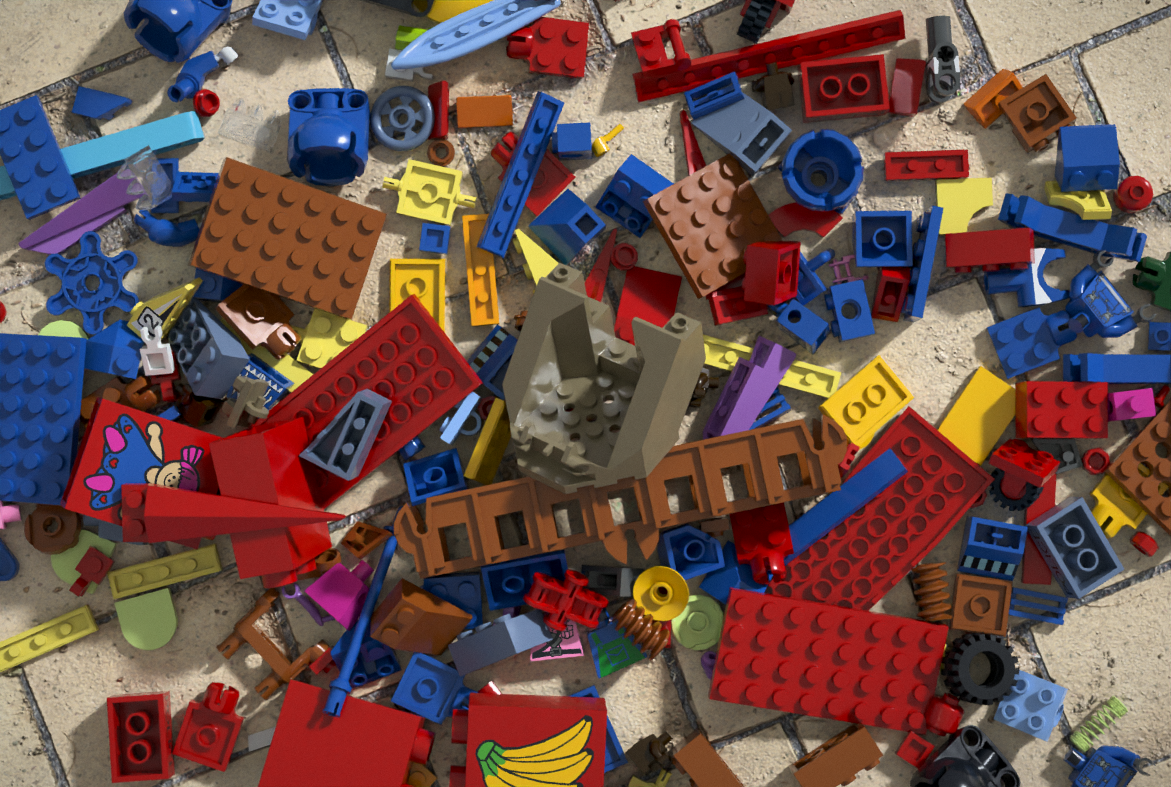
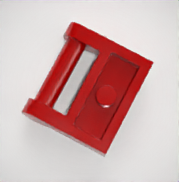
M670 19L664 25L631 32L643 79L685 70L691 66L690 56L685 52L680 36L681 27L678 20ZM670 38L675 54L674 58H667L662 39Z

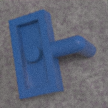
M829 248L821 252L810 261H807L800 251L796 298L803 306L827 290L815 273V270L835 257L833 249Z

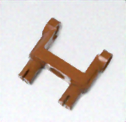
M270 588L255 602L256 605L234 625V631L221 644L216 646L221 653L230 645V648L222 654L229 660L245 643L250 644L272 667V672L254 687L257 693H260L268 686V689L260 695L265 700H268L283 684L287 685L290 679L294 680L330 647L322 639L315 646L309 647L292 663L255 623L275 605L274 601L281 595L275 588Z

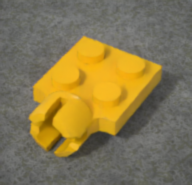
M1140 463L1138 465V472L1142 477L1147 478L1149 469ZM1106 473L1089 493L1095 500V506L1091 513L1107 539L1114 537L1124 525L1128 526L1131 530L1136 529L1147 515ZM1161 482L1158 485V492L1161 496L1168 488L1165 483Z

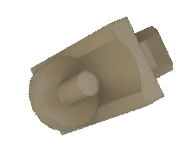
M237 376L232 386L235 391L240 393L237 400L229 398L221 409L228 417L226 424L231 428L236 426L249 427L250 424H255L257 418H267L269 411L263 406L266 398L263 396L269 383L264 379L253 380L247 376Z

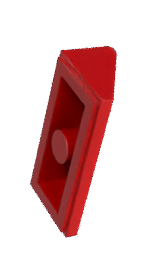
M896 59L889 98L890 109L887 113L909 117L917 115L926 60Z
M440 81L428 87V98L432 103L435 113L434 127L428 140L448 139L449 85L447 81Z

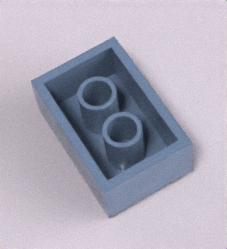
M1068 497L1025 525L1028 527V533L1063 593L1068 598L1080 599L1124 570L1083 497Z

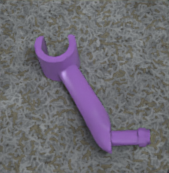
M294 582L296 590L294 595L287 593L285 585L282 587L283 596L288 599H296L309 612L318 625L324 626L325 622L335 620L331 615L321 617L319 610L300 592V586L296 582Z

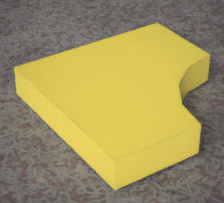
M992 178L937 179L935 181L936 206L943 207L938 236L967 232L968 222L973 214L982 208L993 205Z
M1045 181L1044 190L1049 205H1058L1072 209L1080 215L1082 220L1111 219L1112 210L1104 190L1061 192L1057 181Z

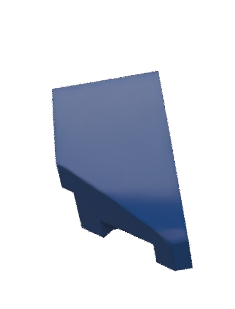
M79 86L71 113L98 120L102 118L111 120L115 117V112L123 106H130L132 100Z

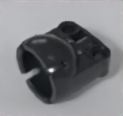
M968 725L957 729L954 734L949 735V739L913 774L910 786L1002 787L1000 779H1002L1005 787H1020L1021 782L1017 772L995 744L977 726ZM964 735L968 739V745L964 741Z

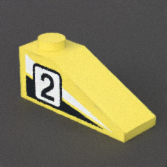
M198 277L154 296L145 303L142 301L138 302L130 312L132 317L127 326L141 338L140 330L143 327H147L149 335L155 337L154 329L156 326L161 325V340L167 337L203 280Z

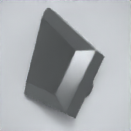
M1032 439V443L1038 451L1048 452L1055 460L1060 461L1055 474L1083 466L1075 439Z

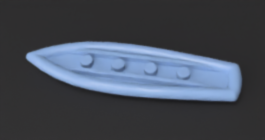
M493 0L441 22L424 32L399 53L391 63V67L394 70L427 67L465 56L502 39L553 11L561 5V1Z

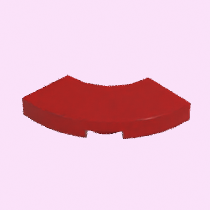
M796 202L779 207L769 214L776 230L783 238L793 232L802 230L814 232L824 238L843 219L834 210L812 211Z

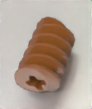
M946 562L919 564V566L911 569V572L920 574V577L912 581L914 584L921 585V588L914 591V594L922 596L923 599L915 602V605L923 607L924 610L917 613L916 616L924 618L925 621L953 618L952 615L944 613L951 609V604L943 602V600L950 597V593L941 591V589L949 586L947 581L940 580V578L947 575L946 570L939 569Z
M630 599L614 612L608 624L617 620L615 630L618 631L625 627L626 630L623 637L626 639L633 635L634 639L631 645L635 646L641 642L643 645L639 652L642 654L650 650L651 653L648 660L651 661L668 643L670 631L668 629L660 631L662 624L659 621L652 623L653 616L651 614L643 616L645 609L642 606L635 609L637 601Z

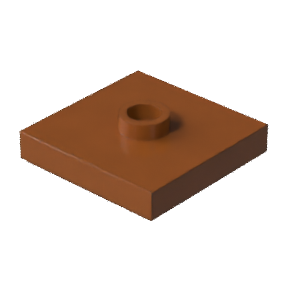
M956 573L950 614L953 618L950 619L949 629L1006 637L1013 581Z

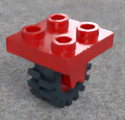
M746 0L740 12V15L744 18L736 35L757 44L764 28L770 29L779 9L790 13L795 0Z
M1009 438L992 454L988 463L997 467L991 473L994 481L989 485L992 486L989 493L990 495H996L993 499L995 503L999 500L1002 502L1001 508L1004 509L1009 506V511H1014L1016 508L1018 511H1023L1040 497L1044 488L1041 486L1057 472L1060 461L1055 460L1048 452L1036 451L1028 447V444L1022 440Z

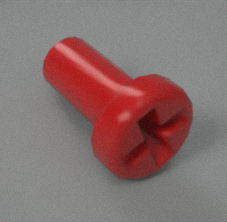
M1164 385L1157 396L1154 397L1155 406L1163 407V400L1171 390L1168 386Z

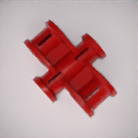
M567 569L564 573L566 578L563 582L541 572L534 573V582L529 592L524 594L523 600L536 609L549 612L543 617L546 625L555 630L565 631L567 628L566 621L570 619L590 628L598 626L599 622L597 619L602 609L607 607L609 601L601 594L583 588L589 582L585 575L578 571Z

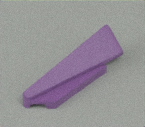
M125 167L18 244L25 250L49 255L55 253L61 255L78 244L85 232H96L125 213L127 210L124 205L148 194L133 171Z
M759 336L750 361L741 357L738 358L703 429V440L749 430L796 358V353Z

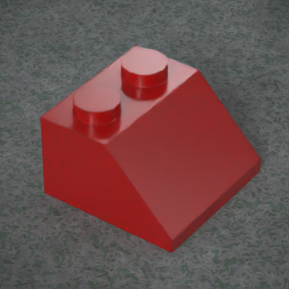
M759 241L747 245L744 253L746 273L742 281L744 301L777 305L797 296L801 242Z

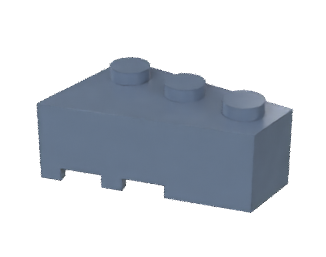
M369 389L357 392L334 417L333 421L318 434L317 438L299 456L347 481L358 477L392 401Z
M536 609L511 618L509 613L494 619L496 624L492 626L491 622L475 627L477 632L475 634L472 630L457 635L458 641L449 644L448 647L459 676L466 675L553 640L548 625L543 621L544 615L542 610Z

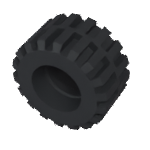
M965 634L962 635V639L956 638L952 641L953 647L948 646L945 652L948 653V656L942 657L941 663H945V669H941V675L947 676V679L943 682L946 687L952 688L949 692L954 696H959V699L965 702L993 705V702L999 703L1003 701V695L1009 696L1012 693L1009 689L1010 686H1016L1018 682L1014 679L1015 674L1019 675V668H1015L1018 658L1011 655L1014 650L1011 646L1005 645V640L996 638L995 635ZM982 652L990 662V674L985 682L976 685L971 679L969 667L974 656Z

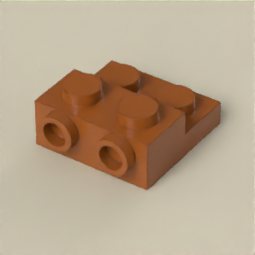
M1047 74L1003 99L998 104V107L1013 127V134L1027 154L1032 150L1039 153L1050 145L1049 140L1058 136L1059 127L1073 126L1077 119Z

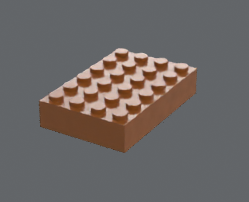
M226 157L223 159L188 266L352 320L387 214Z

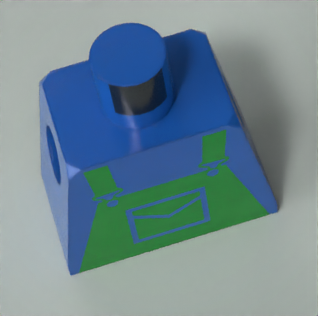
M606 607L602 609L597 619L599 622L597 629L587 633L599 679L647 658L646 652L642 654L639 652L642 647L640 643L635 646L631 645L634 639L633 635L626 639L623 637L626 630L625 627L618 631L615 630L617 620L608 624L610 615Z

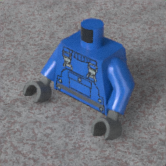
M1104 250L1095 253L1093 263L1091 265L1087 264L1071 280L1069 290L1070 301L1065 306L1066 311L1072 317L1068 321V326L1074 333H1081L1083 331L1087 337L1098 334L1101 338H1118L1138 327L1137 323L1150 322L1155 318L1156 314L1150 318L1145 317L1142 313L1143 309L1150 306V304H1145L1138 309L1136 315L1131 316L1134 311L1102 271L1096 272L1099 268L1108 267L1113 263V257L1109 258L1104 264L1100 261V256L1106 252Z
M1103 745L1097 750L1091 747L1085 755L1072 747L1064 757V761L1074 768L1068 778L1072 782L1071 787H1127L1137 772L1147 777L1151 776L1143 771L1145 763L1156 766L1152 760L1148 758L1140 759L1139 755L1119 746Z

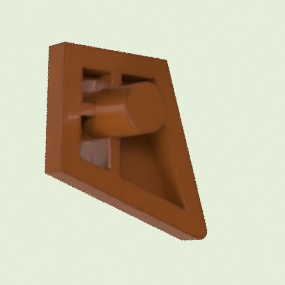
M357 521L341 544L361 560L390 538L392 533L388 530Z

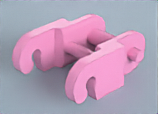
M854 254L842 257L839 262H837V259H834L833 263L829 264V267L834 268L836 280L832 282L838 283V285L842 284L843 281L848 283L862 279L864 281L869 278L868 275L857 278L851 275L849 262L855 259ZM845 264L848 276L844 278L841 277L839 265Z

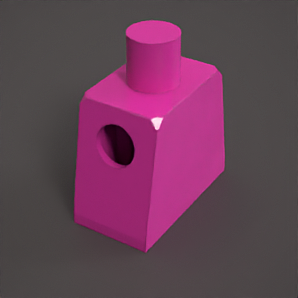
M1152 388L1108 393V422L1156 416ZM1110 401L1112 402V405H1113V412H1112V413H1111V411H1110Z
M363 560L351 572L341 563H337L304 592L350 631L360 617L369 591L364 582L374 570Z

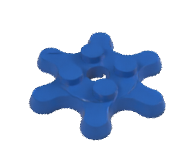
M88 231L80 238L81 251L76 258L66 259L56 253L46 258V270L57 275L62 283L60 291L47 300L46 308L53 315H61L72 308L78 309L83 315L84 330L89 334L95 335L104 328L103 314L108 308L119 307L125 312H131L133 307L139 302L138 296L126 290L122 283L125 273L136 267L138 258L130 250H124L115 257L105 256L101 251L100 236L93 231ZM90 276H97L99 278L100 285L96 291H89L86 287V281Z

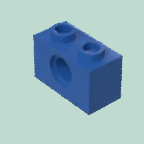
M590 122L557 124V132H551L553 153H558L559 161L592 159Z
M863 279L830 286L827 289L828 294H824L827 310H832L834 321H830L833 337H838L840 343L875 334ZM848 304L855 309L853 319H847L842 315L841 309L843 305Z

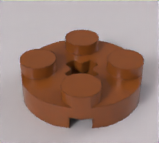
M37 504L35 506L37 508L33 511L32 515L28 514L24 525L25 537L38 551L48 555L63 553L78 544L81 532V517L79 513L64 509L61 505ZM53 520L58 523V528L54 532L47 530L48 526L52 525Z

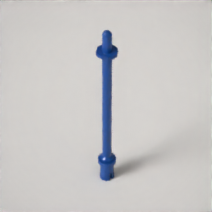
M400 506V507L398 508V510H397V512H396V515H395V518H394V521H395V519H396V516H397L398 512L401 510V508H402L403 506ZM394 521L392 526H384L383 528L390 531L392 536L385 543L339 676L331 680L329 684L331 690L322 712L325 714L329 713V716L340 717L346 696L352 690L349 679L398 543L394 535Z

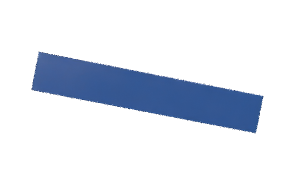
M537 91L476 247L504 258L564 102Z
M890 448L842 484L840 491L832 492L789 525L794 554L784 558L785 566L908 472Z

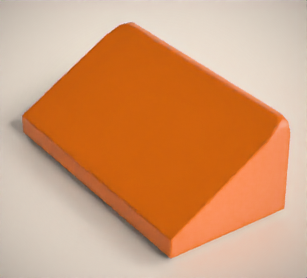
M1002 69L964 102V106L980 125L986 129L1003 114L998 107L999 102L1023 87L1013 72Z
M511 95L456 98L458 128L513 126Z

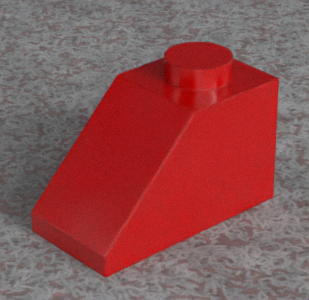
M879 267L871 309L872 318L898 322L910 282V267Z

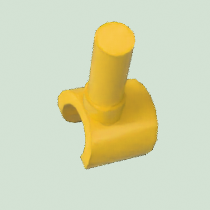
M618 124L608 134L595 139L592 144V150L596 157L610 151L607 142L624 129L621 124Z

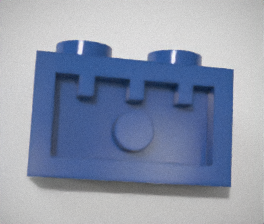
M177 172L171 192L172 200L209 202L219 173Z

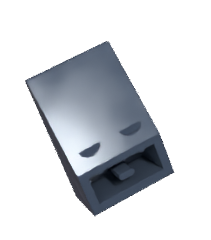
M731 84L722 87L720 90L731 86ZM743 93L745 99L694 119L691 124L726 154L730 153L739 162L740 166L754 177L788 138L792 129L768 109Z
M194 297L167 336L168 342L194 395L223 399L236 377L239 376L250 360L241 341Z

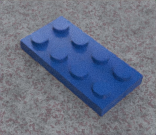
M35 95L1 109L0 155L26 218L31 220L81 199L39 97Z
M932 205L927 211L923 212L922 216L919 215L916 232H920L917 243L914 242L912 247L913 259L915 261L912 270H910L909 293L905 297L901 313H904L903 321L916 322L923 318L943 207Z

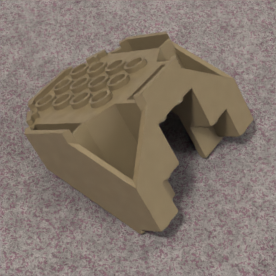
M559 263L546 277H541L502 383L519 471L564 494L577 492V488L594 485V488L617 484L618 479L632 476L635 477V480L646 478L680 439L678 431L706 360L701 322L676 312L667 324L661 328L635 316L631 322L634 346L615 337L610 306L587 296L581 271ZM609 400H612V401H613L612 403H608V404H607V403H604V402L609 401ZM571 408L573 409V410L570 411V412L565 411V410H567V409H571ZM591 419H597L594 422H588ZM613 430H620V431L617 432V433H612V432H611V431H613ZM574 438H580L578 441H571Z

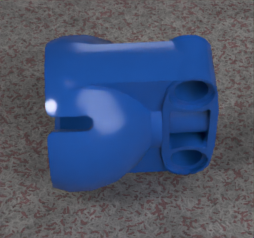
M129 0L124 10V19L129 29H136L144 19V23L134 34L137 41L151 54L163 61H176L179 63L187 60L220 23L228 20L232 0Z
M316 88L297 90L291 93L288 98L287 162L293 174L298 178L305 176L307 182L321 186L346 185L351 183L356 176L360 177L363 175L368 161L369 119L371 115L368 95L362 90L348 88Z
M820 129L817 133H814V130L800 135L790 144L782 162L778 166V169L782 172L786 191L797 204L812 211L834 210L841 215L859 193L858 189L863 181L864 167L861 166L863 159L859 148L848 136L829 129ZM813 174L823 175L825 184L822 186L814 185L811 181V176Z

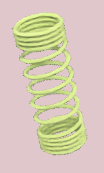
M1115 696L1107 700L1110 708L1102 705L1105 713L1097 710L1099 718L1091 716L1093 723L1086 721L1088 729L1080 726V730L1084 735L1075 731L1069 737L1072 743L1083 753L1087 752L1090 748L1086 741L1094 745L1083 729L1099 740V737L1090 728L1088 723L1105 735L1093 718L1110 729L1099 713L1108 718L1113 724H1116L1105 708L1110 710L1119 719L1128 712L1124 704Z

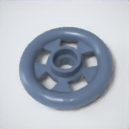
M395 86L384 91L375 101L370 115L371 128L377 140L385 147L395 151H409L422 145L432 133L435 122V113L431 101L422 91L411 86ZM400 97L402 105L392 109L389 102L394 98ZM414 100L421 106L417 113L409 107ZM406 114L408 119L404 124H401L399 118L401 115ZM382 115H389L390 126L382 127ZM416 120L423 123L418 134L411 130L415 126ZM394 131L405 132L404 140L393 139Z

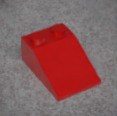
M637 266L627 270L614 326L615 337L635 346L631 324L635 316L663 328L674 316L682 276Z

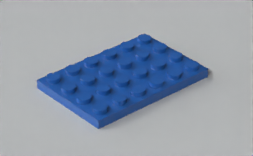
M0 333V501L61 505L60 502L77 456L86 338Z

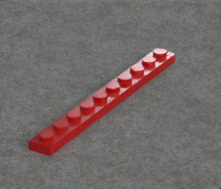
M901 10L708 55L692 59L691 66L685 70L643 79L642 72L633 73L636 97L638 102H643L692 90L734 71L739 79L767 72L766 64L777 62L778 69L798 65L801 62L814 61L906 39L904 16Z

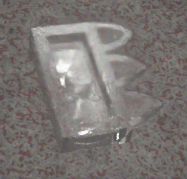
M243 98L234 101L230 108H227L218 134L271 153L281 127V117L278 110L273 111L263 120V110L260 104L255 105L245 114L246 107Z
M149 145L124 159L126 163L119 169L117 178L126 180L135 177L129 184L126 193L130 195L145 193L137 202V210H150L172 198L173 185Z

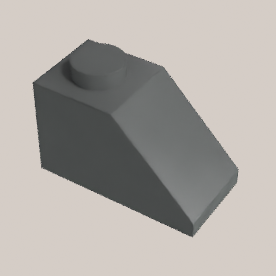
M582 565L581 573L589 579L587 586H583V588L601 595L633 597L635 581L645 569Z

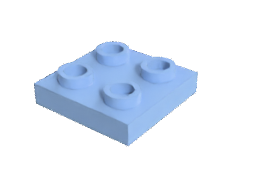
M260 0L252 17V25L306 40L307 36L312 35L315 29L318 12L323 0Z
M472 392L454 406L458 411L453 418H446L439 429L443 433L440 438L453 445L461 433L467 436L478 434L482 428V419L475 410L482 398ZM472 415L477 420V426L472 431H466L463 429V425L469 416Z
M1019 670V675L1015 674L1014 679L1018 682L1016 686H1010L1009 689L1012 693L1009 696H1002L1004 700L999 703L994 720L1048 742L1053 727H1056L1064 709L1062 703L1068 689Z

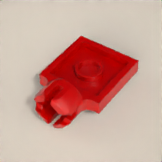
M540 17L533 21L532 26H524L507 35V41L509 42L508 46H506L507 56L512 59L528 62V72L583 79L589 23Z
M514 132L507 133L501 140L511 150L510 153L499 142L491 150V156L503 169L498 177L501 182L519 140V137ZM546 149L525 202V206L536 217L576 178L548 149Z
M784 502L729 514L739 565L749 564L753 579L758 584L769 585L767 571L772 572L774 583L783 580L786 576L784 558L794 554Z
M212 682L207 686L202 701L191 700L189 702L172 754L225 772L228 768L244 717L237 715L235 712L239 691L229 686V689L224 691L221 698L225 684Z

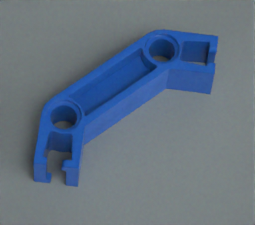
M1006 193L998 217L999 221L1014 229L1031 228L1034 230V236L1094 254L1106 250L1101 256L1136 262L1141 260L1148 236L1144 233H1137V229L1134 227L1112 225L1093 219L1082 220L1080 215L1046 206L1024 195L1017 198L1013 194Z
M1063 354V382L1171 384V355Z

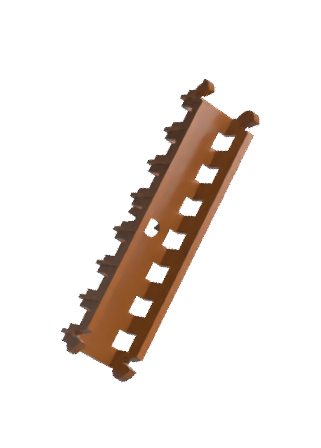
M822 415L821 422L812 418V436L804 419L673 446L646 478L637 480L632 476L618 479L617 484L594 488V485L577 488V492L564 494L531 477H524L426 498L425 522L417 505L409 507L406 502L394 521V535L399 546L406 553L413 554L420 579L603 541L606 550L616 560L627 565V538L625 537V532L628 529L635 531V540L644 558L647 560L654 552L659 541V528L840 491L841 479L838 464L845 457L847 437L843 428L836 421ZM796 453L803 486L784 489L777 457ZM742 464L749 497L727 501L720 469ZM688 476L695 508L670 513L664 480ZM634 487L640 520L614 525L607 492ZM579 499L586 531L559 537L552 504ZM523 511L529 543L505 548L498 515ZM466 522L472 555L450 560L444 527Z

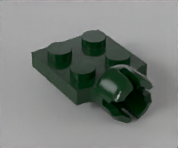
M1171 252L1166 253L1163 261L1150 256L1141 258L1135 267L1141 273L1140 275L1133 274V285L1151 294L1150 305L1171 312Z

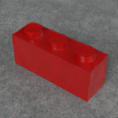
M1031 228L945 234L946 267L955 269V274L972 273L971 268L982 267L983 272L999 271V266H1010V270L1028 269L1027 264H1035L1034 230Z

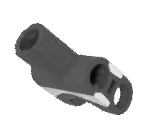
M933 16L925 19L928 57L925 64L926 91L928 98L938 104L948 101L960 86L959 55L956 46L952 44L950 16ZM940 84L944 85L947 90L942 89ZM933 86H934V88H935V90H936V92H937L938 94H940V95H942V96H946V97H944V98H937V97H935L934 94H933V92H932Z

